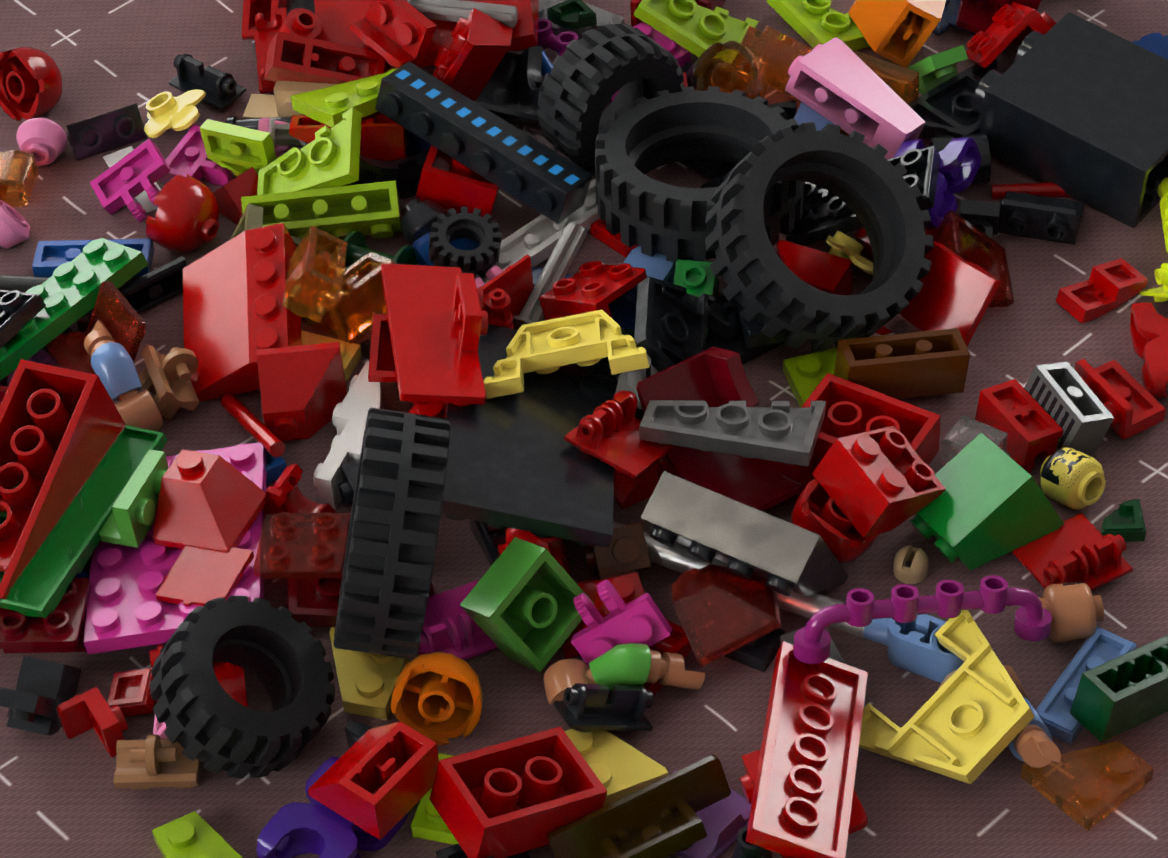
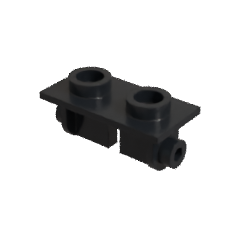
M180 54L174 59L173 64L177 70V76L169 81V85L183 92L196 89L203 90L206 95L201 101L223 110L246 92V88L238 85L230 73L221 72L209 65L204 68L203 62L194 59L190 54Z
M137 103L66 125L68 131L66 132L69 145L73 147L77 161L147 138Z
M575 683L572 688L568 687L565 689L564 701H554L553 703L568 726L576 731L591 732L593 729L631 733L633 730L652 731L653 729L651 723L644 716L645 709L651 708L653 704V694L642 685H614L610 700H607L610 691L607 685Z

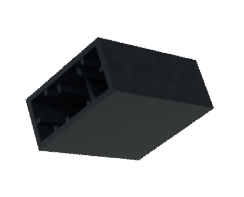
M1068 12L1045 35L1038 31H1032L1020 45L1014 64L1005 73L991 70L980 81L973 96L972 109L982 115L979 134L985 133L987 135L990 155L1042 182H1051L1060 186L1066 194L1132 228H1135L1160 202L1161 198L1158 195L1157 188L1163 179L1168 178L1167 59Z

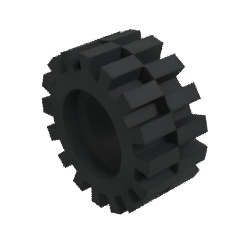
M461 207V211L458 214L454 208L449 209L447 217L441 213L437 217V222H433L431 226L429 240L430 262L434 261V266L459 267L462 273H474L475 279L476 274H479L482 279L487 277L485 274L499 261L501 232H499L498 223H492V216L488 213L482 218L481 210L474 208L473 214L467 213L468 207ZM465 238L477 242L480 247L474 250H460L453 247L450 242Z

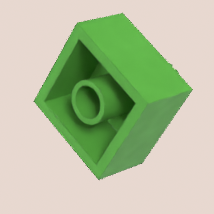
M515 537L462 601L460 606L509 660L540 673L582 621L574 606L573 598L581 593H585L546 548Z

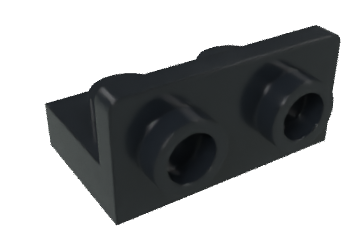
M1007 191L1005 199H1002L1000 202L998 233L1075 245L1083 218L1084 203Z

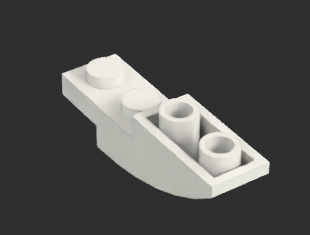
M369 360L366 361L359 375L353 376L349 391L343 402H339L335 406L332 424L336 427L337 435L332 441L330 453L324 463H319L314 472L313 485L317 488L320 504L329 503L334 510H336L341 501L338 483L344 482L341 464L346 462L359 464L368 410L371 407L384 409L380 382H368Z

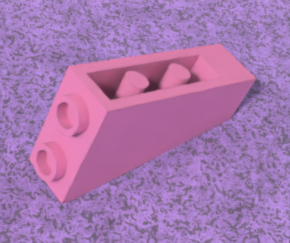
M835 37L823 45L818 44L810 53L805 56H798L789 67L788 74L790 78L785 91L835 125H840V128L849 135L854 130L865 135L863 143L869 147L874 148L877 144H880L888 151L884 156L887 160L894 157L904 141L918 139L925 121L839 38Z

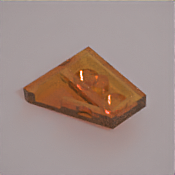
M1115 741L1061 754L1060 764L1051 761L1045 767L1035 768L1025 763L1022 766L1021 778L1089 831L1150 782L1153 778L1154 768L1120 741Z

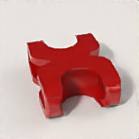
M1152 302L1132 303L1129 324L1135 353L1145 360L1141 371L1144 388L1154 398L1168 397L1166 391L1168 383V318L1158 314Z

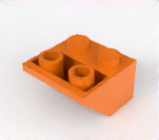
M855 0L848 14L875 53L907 68L941 21L946 0Z

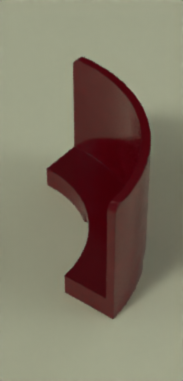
M711 347L639 381L636 385L644 414L650 400L706 401L709 407H720L729 403V401H746V407H756L760 403L747 379L740 354L718 347ZM677 446L665 455L680 478L762 512L802 492L807 483L815 479L812 474L814 471L812 458L809 466L788 465L783 462L745 458L739 455L702 451L683 446Z

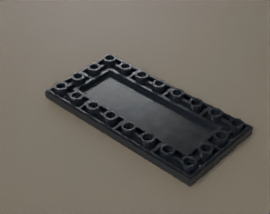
M488 324L487 335L480 336L478 345V357L483 381L486 377L493 378L495 375L493 366L497 360L506 359V347L518 330ZM598 362L590 366H579L574 363L560 366L557 371L549 374H538L536 371L524 373V392L486 399L483 405L457 406L447 403L445 418L450 421L451 427L442 514L452 520L470 519L485 522L496 529L514 528L524 530L540 538L558 537L572 540L584 547H609L613 536L614 467L592 455L583 453L578 447L563 440L566 434L579 425L583 417L592 415L593 411L604 403L590 399L580 391L581 377L588 372H601L616 379V374H611L609 363Z

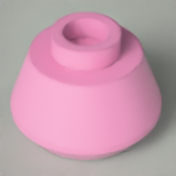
M29 119L23 122L17 130L16 139L21 154L31 164L38 166L49 165L66 149L67 135L65 131L50 119Z
M0 200V247L9 249L30 237V225L13 207Z

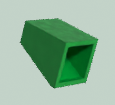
M982 432L935 474L946 488L945 491L915 513V517L910 520L914 528L926 540L932 536L937 539L934 543L935 547L950 563L958 559L970 571L1056 531L1064 524L1034 478Z

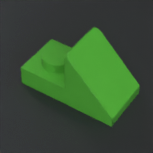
M961 45L929 56L903 70L905 76L923 95L956 76L958 71L956 64L967 60L968 57L964 46Z

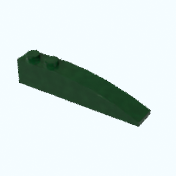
M1168 635L1082 673L1070 714L1100 742L1168 712Z

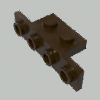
M712 754L549 833L547 839L555 858H603L605 856L607 858H664L674 852L687 850L693 843L707 837L703 822L696 812L729 797L731 790L720 760L716 755Z

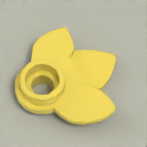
M190 90L178 97H173L171 92H163L154 96L146 104V109L148 110L147 118L149 119L144 126L146 135L150 138H158L168 129L182 131L194 125L200 117V113L195 105L205 97V91Z
M837 231L834 237L830 235L827 237L826 243L832 247L829 254L850 259L856 267L871 276L873 275V263L860 255L864 248L862 244L840 231Z

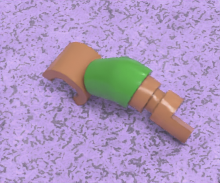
M624 643L616 645L592 660L589 666L584 661L578 659L557 661L544 673V687L548 703L553 704L554 701H562L565 689L568 687L572 688L575 683L607 685L610 689L609 693L613 691L614 685L643 686L645 683L654 684L657 680L659 684L665 686L698 690L704 682L705 673L685 670L684 657L681 654L664 652L661 656L659 651L650 650L646 644Z

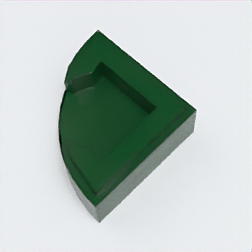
M566 0L547 8L548 20L562 27L584 28L597 24L596 13L582 0Z
M1140 499L1128 500L1119 504V508L1103 520L1101 534L1103 536L1119 534L1124 538L1125 542L1145 541L1146 528Z

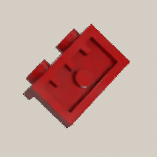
M371 0L366 17L352 21L349 30L357 35L362 43L373 48L383 56L388 64L400 68L408 62L414 65L424 62L437 25L406 0Z

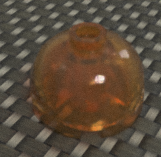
M737 41L712 44L701 54L693 76L698 77L697 89L694 88V91H708V86L720 87V92L732 93L735 89L746 92V97L753 100L757 96L764 98L769 83L767 67L761 56L748 46Z

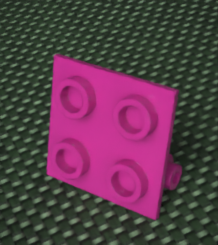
M477 580L428 598L420 644L417 649L419 656L432 652H444L466 660L498 648L460 606L462 601L478 583Z

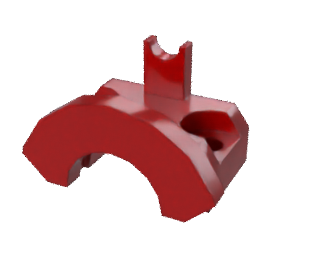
M295 463L285 468L273 487L269 486L265 493H267L269 500L264 506L263 511L270 527L282 538L296 545L311 548L316 543V537L320 536L336 511L329 503H315L301 493L297 483L302 478L303 470Z

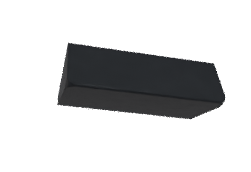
M182 256L115 290L111 301L112 309L125 322L183 293V268L187 266L186 259Z

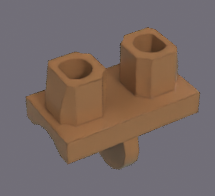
M147 344L141 352L146 367L139 375V379L143 388L155 393L153 400L161 417L172 419L181 407L194 411L200 403L190 380L198 368V360L194 352L185 348L173 347L167 355L157 352L154 346Z
M158 734L148 735L146 740H117V759L113 784L115 788H131L132 790L157 787H177V789L198 787L200 760L195 758L191 761L182 754L184 748L177 741L172 744L169 739H160Z

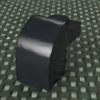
M23 656L16 689L0 687V706L9 708L7 727L44 735H53L58 732L62 725L56 707L76 695L82 669Z

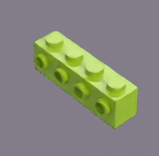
M396 180L241 197L242 213H244L248 204L264 207L262 227L284 223L290 236L314 242L333 239L334 242L343 243L346 236L352 231H359L364 236L371 235V237L376 239L389 238L394 235V232H402Z

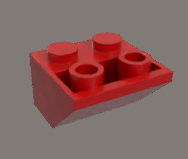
M473 8L467 19L461 17L457 22L451 35L454 38L449 48L443 46L434 62V66L437 68L433 76L472 101H476L509 49L513 28Z
M895 426L837 438L812 473L863 538L892 531L942 495L946 489L935 476L933 469L924 463L910 446L906 436L898 431Z
M401 721L369 729L308 789V795L381 840L433 787L439 763L437 743Z

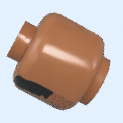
M1078 581L1049 585L1044 589L1042 597H1039L1043 608L1047 609L1052 615L1049 638L1055 643L1086 640L1095 634L1096 622L1104 621L1102 598L1100 595H1093L1090 587L1085 582Z

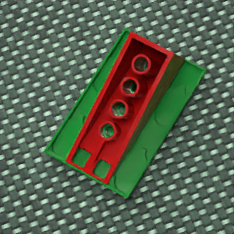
M20 359L1 402L0 608L17 611L29 617L46 618L57 607L75 575L82 572L100 542L99 532L113 512V504L148 450L162 451L168 441L164 433L126 425L102 381L96 374Z

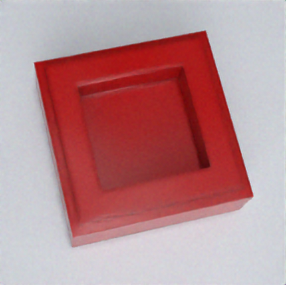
M152 668L114 673L107 700L109 707L117 705L124 717L152 713L155 700H152L150 696V682L154 679L151 672Z

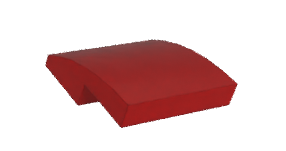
M933 241L934 248L924 255V258L932 262L929 273L919 280L924 286L919 294L909 301V305L899 315L922 331L958 328L968 347L1001 281L979 265L965 261L943 244Z

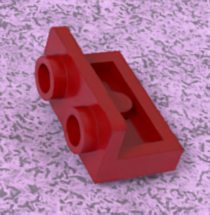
M1085 359L1075 362V371L1114 417L1109 428H1112L1123 440L1164 421L1166 409L1116 360L1109 361L1095 369Z

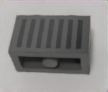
M1068 361L1036 365L1024 389L1063 429V435L1058 438L1056 451L1064 447H1071L1089 456L1094 455L1114 417Z

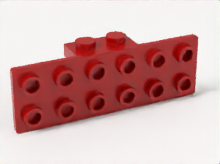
M381 264L380 273L400 400L419 405L429 402L452 403L457 406L485 404L486 392L478 357V345L480 336L487 335L488 313L483 311V290L477 289L474 273H462L459 267Z

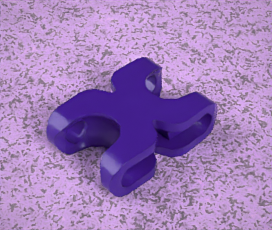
M972 137L954 138L942 151L938 152L940 154L935 203L933 208L926 209L929 211L931 219L926 228H944L958 208L957 200L953 194L963 191L972 183L981 164V154L977 143ZM923 139L904 141L893 158L901 156L911 149L921 150L926 148Z
M332 756L306 781L305 792L310 803L292 802L284 805L265 825L257 839L258 858H295L301 854L313 853L320 855L319 858H361L358 850L377 851L384 848L403 826L408 813L379 840L310 797L308 789L339 759L337 756Z

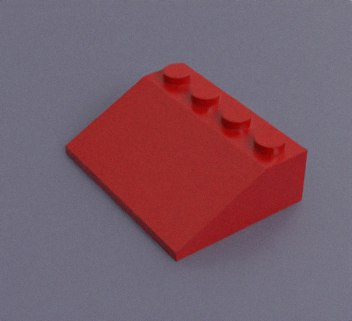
M284 223L246 230L183 268L184 348L193 351L198 360V368L190 380L199 402L221 398L226 394L235 395L260 390L257 350L302 345L298 248Z

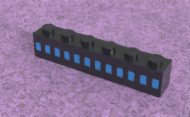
M411 62L406 63L382 78L375 110L557 224L584 205L592 179L591 173Z

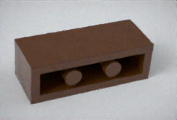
M958 328L838 340L834 375L896 399L963 393L970 353Z

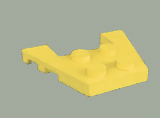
M601 309L521 325L506 347V359L497 360L493 366L495 375L493 378L486 377L483 382L486 399L524 392V373L536 371L538 374H549L557 371L560 366L574 363L579 366H590L598 363L601 358L608 357L611 374L614 375L649 368L646 349L643 347L637 348L635 339L630 335H623L620 325Z
M963 610L958 617L949 618L934 635L941 645L963 660L964 663L903 727L896 725L868 703L863 709L859 748L972 784L1035 716L970 612Z

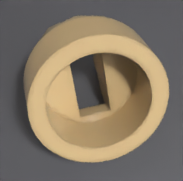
M913 546L902 547L894 558L893 572L895 577L906 584H917L926 579L929 571V560L925 551ZM907 561H912L910 568L905 566Z

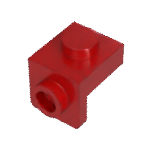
M97 686L70 698L56 707L63 731L68 739L93 728L110 757L112 758L117 755V740H125L122 732L128 730V725L120 708L117 705L110 708Z

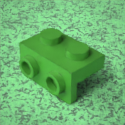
M148 450L113 504V512L99 532L102 542L136 548L140 546L155 522L162 477L169 468L165 452Z

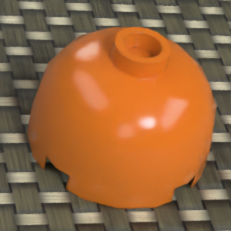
M432 652L420 655L405 665L394 683L391 701L393 716L395 713L399 721L436 742L438 746L449 744L450 741L447 738H457L462 734L464 738L471 734L480 721L483 692L478 674L466 661L451 653Z

